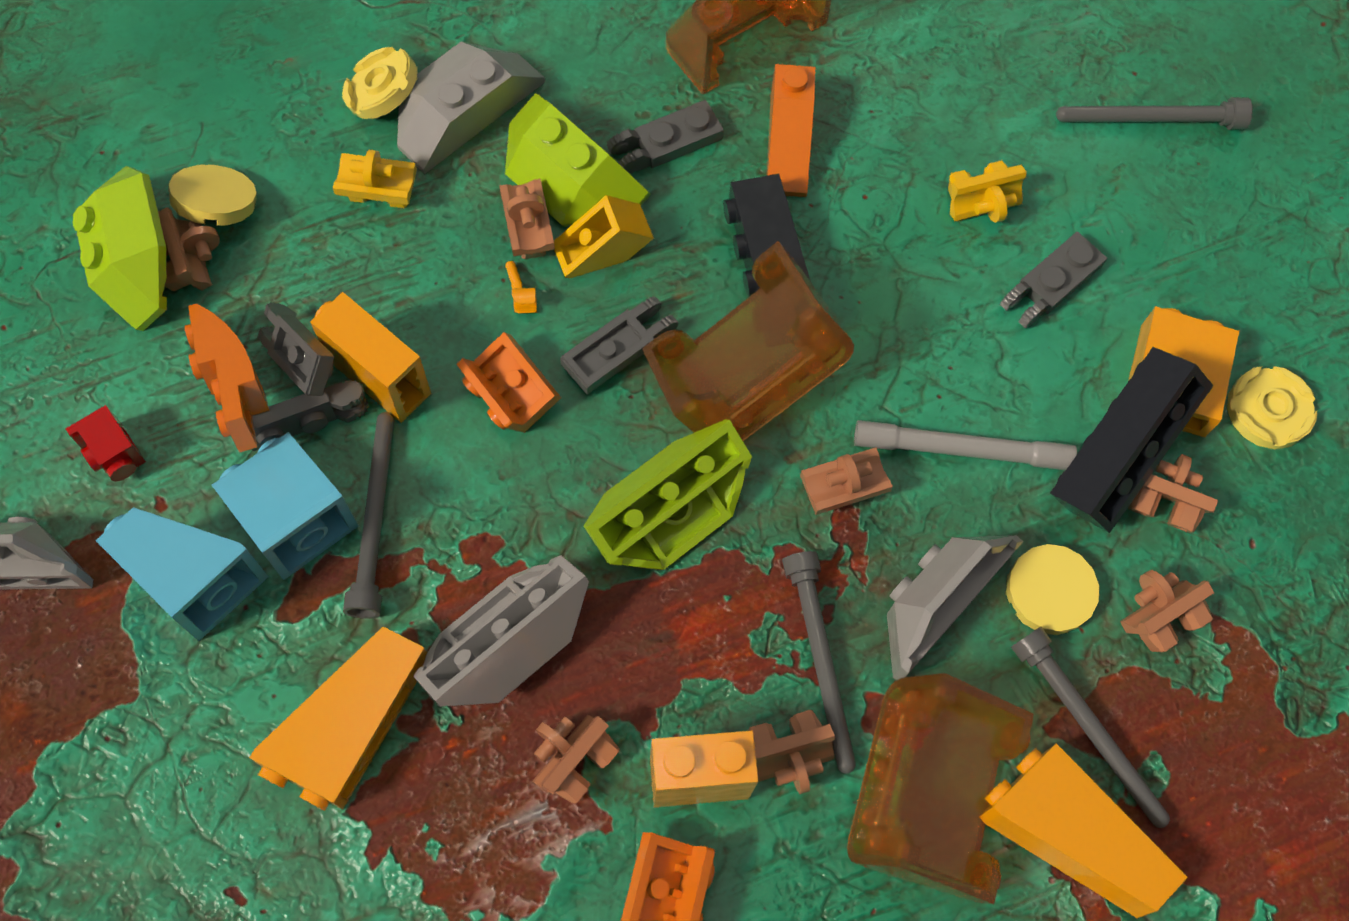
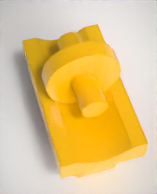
M368 150L366 156L342 153L338 176L333 185L334 194L346 196L352 202L365 203L367 200L388 202L390 207L406 208L410 202L417 172L416 163L381 158L379 151Z
M1001 160L989 163L984 168L982 175L972 177L965 170L951 173L948 185V192L951 197V217L954 221L987 213L990 220L994 223L1004 221L1007 217V208L1020 205L1023 202L1022 183L1026 178L1027 171L1022 165L1009 168Z

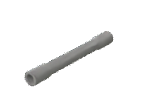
M857 420L854 434V446L876 447L877 449L885 450L904 449L1026 463L1034 467L1066 470L1077 455L1076 446L1044 441H1016L904 428L895 424Z

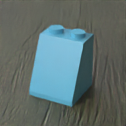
M289 432L280 438H273L265 442L259 448L256 455L243 464L229 467L222 473L220 479L212 484V487L283 580L358 527L343 496Z
M134 507L125 515L114 518L106 526L104 533L95 540L178 624L198 641L269 577L240 542Z

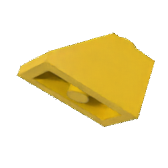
M606 195L554 240V250L564 277L574 278L626 262L652 241L654 237L640 204Z

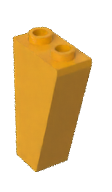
M382 627L254 749L249 758L262 766L258 775L280 788H284L288 781L304 789L300 795L301 799L323 811L327 809L330 803L343 810L417 683L414 675L418 668L424 664L427 655L425 648Z
M1057 743L1044 753H1041L1037 748L1033 749L1016 766L1022 774L1012 784L1006 779L1002 780L984 798L990 806L979 818L986 825L1136 918L1157 912L1188 878Z

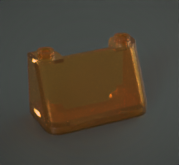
M696 0L668 27L666 31V50L698 90L705 94L719 86L720 76L716 67L723 63L724 53L718 47L719 45L773 14L785 27L790 25L792 20H802L808 22V28L814 31L827 23L832 0Z
M779 241L755 260L752 267V275L760 289L695 340L682 330H670L656 337L642 349L673 415L694 433L728 419L733 424L742 441L746 440L841 368L854 352V343L842 324L792 255Z
M946 673L905 677L895 680L886 691L882 701L848 838L847 851L850 860L871 870L971 901L995 904L997 890L1001 883L1000 866L995 856L980 851L986 824L979 816L990 806L984 798L994 788L999 761L1014 759L1028 747L1034 714Z

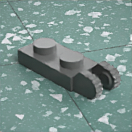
M705 99L636 127L634 130L627 129L620 134L617 133L607 142V148L611 154L618 155L640 147V149L624 155L618 161L629 174H633L635 171L638 172L650 166L651 168L657 167L720 141L723 138L724 129Z
M1077 231L1024 276L1020 283L1002 299L1000 305L1008 311L1027 295L1035 303L1022 314L1019 323L1024 328H1027L1044 313L1048 315L1095 274L1108 258Z
M656 296L650 297L631 311L625 310L563 354L560 358L561 365L588 395L652 349L654 344L660 343L673 333L679 323L673 315H669L646 330L642 324L656 315L662 305Z
M275 302L267 303L264 314L275 327H260L257 338L268 350L267 354L306 395L323 396L327 380L333 372L335 356L296 318L297 314L291 311L288 306Z
M345 380L344 383L339 382L326 387L323 396L302 394L269 406L270 411L252 415L258 447L252 450H258L268 440L280 438L287 432L292 437L303 432L315 433L324 429L329 422L336 419L349 423L356 420L357 417L365 416L369 405L367 398H365L363 386H361L360 382L357 383L356 380Z

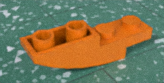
M199 304L190 305L188 307L191 324L185 325V333L189 345L193 351L195 350V353L189 354V362L197 380L204 378L211 394H214L218 405H222V409L215 412L219 429L223 437H232L239 453L258 448L252 415L270 411L266 394L249 356L237 335L223 320Z

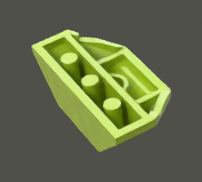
M535 93L509 123L505 174L517 185L541 179L547 212L563 227H570L606 195L640 205L651 195L606 151L538 94Z
M125 166L96 189L73 213V227L77 231L81 250L80 261L85 269L88 286L135 330L144 331L167 310V297L162 295L166 282V244L150 176L133 167Z
M728 419L672 442L605 492L583 527L607 563L664 570L733 517L742 490L746 468H749L752 455Z

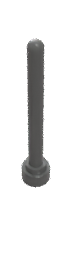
M1231 97L1220 105L1062 106L1057 110L1056 118L1060 122H1219L1221 126H1226L1228 130H1246L1252 118V102L1249 97Z
M389 412L380 413L376 421L356 583L351 584L350 591L345 593L343 613L354 618L373 619L379 617L381 613L382 595L378 593L379 587L375 585L394 429V417Z
M799 552L782 559L786 579H791L792 586L798 589L827 723L831 725L835 735L832 746L837 768L840 772L849 774L854 771L856 762L815 585L819 581L818 573L821 572V566L817 552Z
M1040 626L1014 644L1011 648L1020 661L1026 660L1031 667L1036 665L1149 821L1157 828L1166 827L1170 821L1169 814L1051 656L1054 651L1049 643L1052 640L1044 629Z

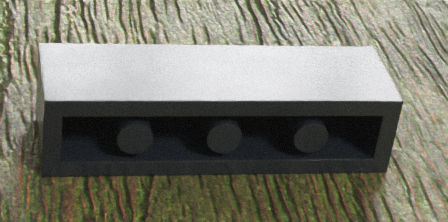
M773 174L731 182L729 199L723 201L724 215L727 224H734L736 235H733L734 252L737 260H744L746 271L743 272V283L746 295L754 297L757 307L753 308V320L757 333H764L767 347L817 338L821 315L780 175Z
M1152 347L1145 359L1138 364L1133 376L1119 396L1111 402L1107 413L1093 433L1085 439L1081 450L1069 467L1059 476L1057 484L1050 494L1073 514L1110 533L1214 385L1195 363Z

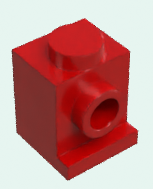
M107 405L65 428L69 436L82 448L80 451L95 472L103 469L112 481L116 482L128 478L135 472L137 467L146 462L122 423Z

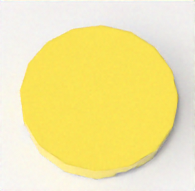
M393 47L378 49L369 53L355 65L353 70L356 74L351 81L348 78L345 80L342 98L354 115L362 119L378 118L394 110L407 98L417 81L418 68L409 54L401 48L399 51H395Z
M196 165L180 170L172 176L169 182L171 207L180 216L194 223L205 224V219L217 220V225H230L246 219L253 213L257 192L254 183L245 174L232 168L218 165Z
M1275 366L1272 369L1252 368L1234 383L1228 394L1227 411L1232 425L1245 439L1257 446L1270 449L1293 446L1310 433L1317 421V411L1315 412L1313 404L1315 397L1311 388L1300 376L1286 368Z
M1046 544L1031 548L1015 561L1007 576L1006 595L1009 604L1012 603L1013 608L1017 612L1016 616L1023 624L1033 630L1041 626L1047 634L1060 635L1077 629L1091 618L1099 602V584L1094 569L1080 554L1064 546Z

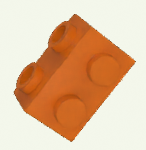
M503 332L474 361L462 358L457 363V366L465 375L462 378V382L466 388L475 396L483 398L490 407L487 410L488 416L503 430L511 429L525 433L561 399L560 395L513 336Z
M643 832L621 921H703L701 911L704 898L715 873L713 863L715 850L706 846H692L652 832Z

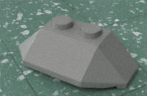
M460 42L417 74V81L411 93L399 105L398 149L411 162L416 163V166L426 174L544 84L545 77L518 53Z
M11 517L7 523H0V590L82 589L93 587L91 576L52 535L37 524L36 520L26 517Z
M1016 535L952 537L942 549L936 544L932 546L918 563L924 570L914 581L906 576L889 595L895 601L887 613L892 673L896 681L901 683L1013 555L1023 540Z
M561 555L551 559L548 564L536 565L509 576L437 636L426 655L423 666L418 668L414 678L439 706L499 703L572 641L588 587V579Z

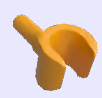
M507 262L505 266L512 284L514 311L519 314L537 313L536 288H523L515 262Z

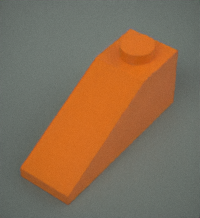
M775 64L770 100L767 176L773 174L780 175L786 196L806 197L814 113L816 67Z

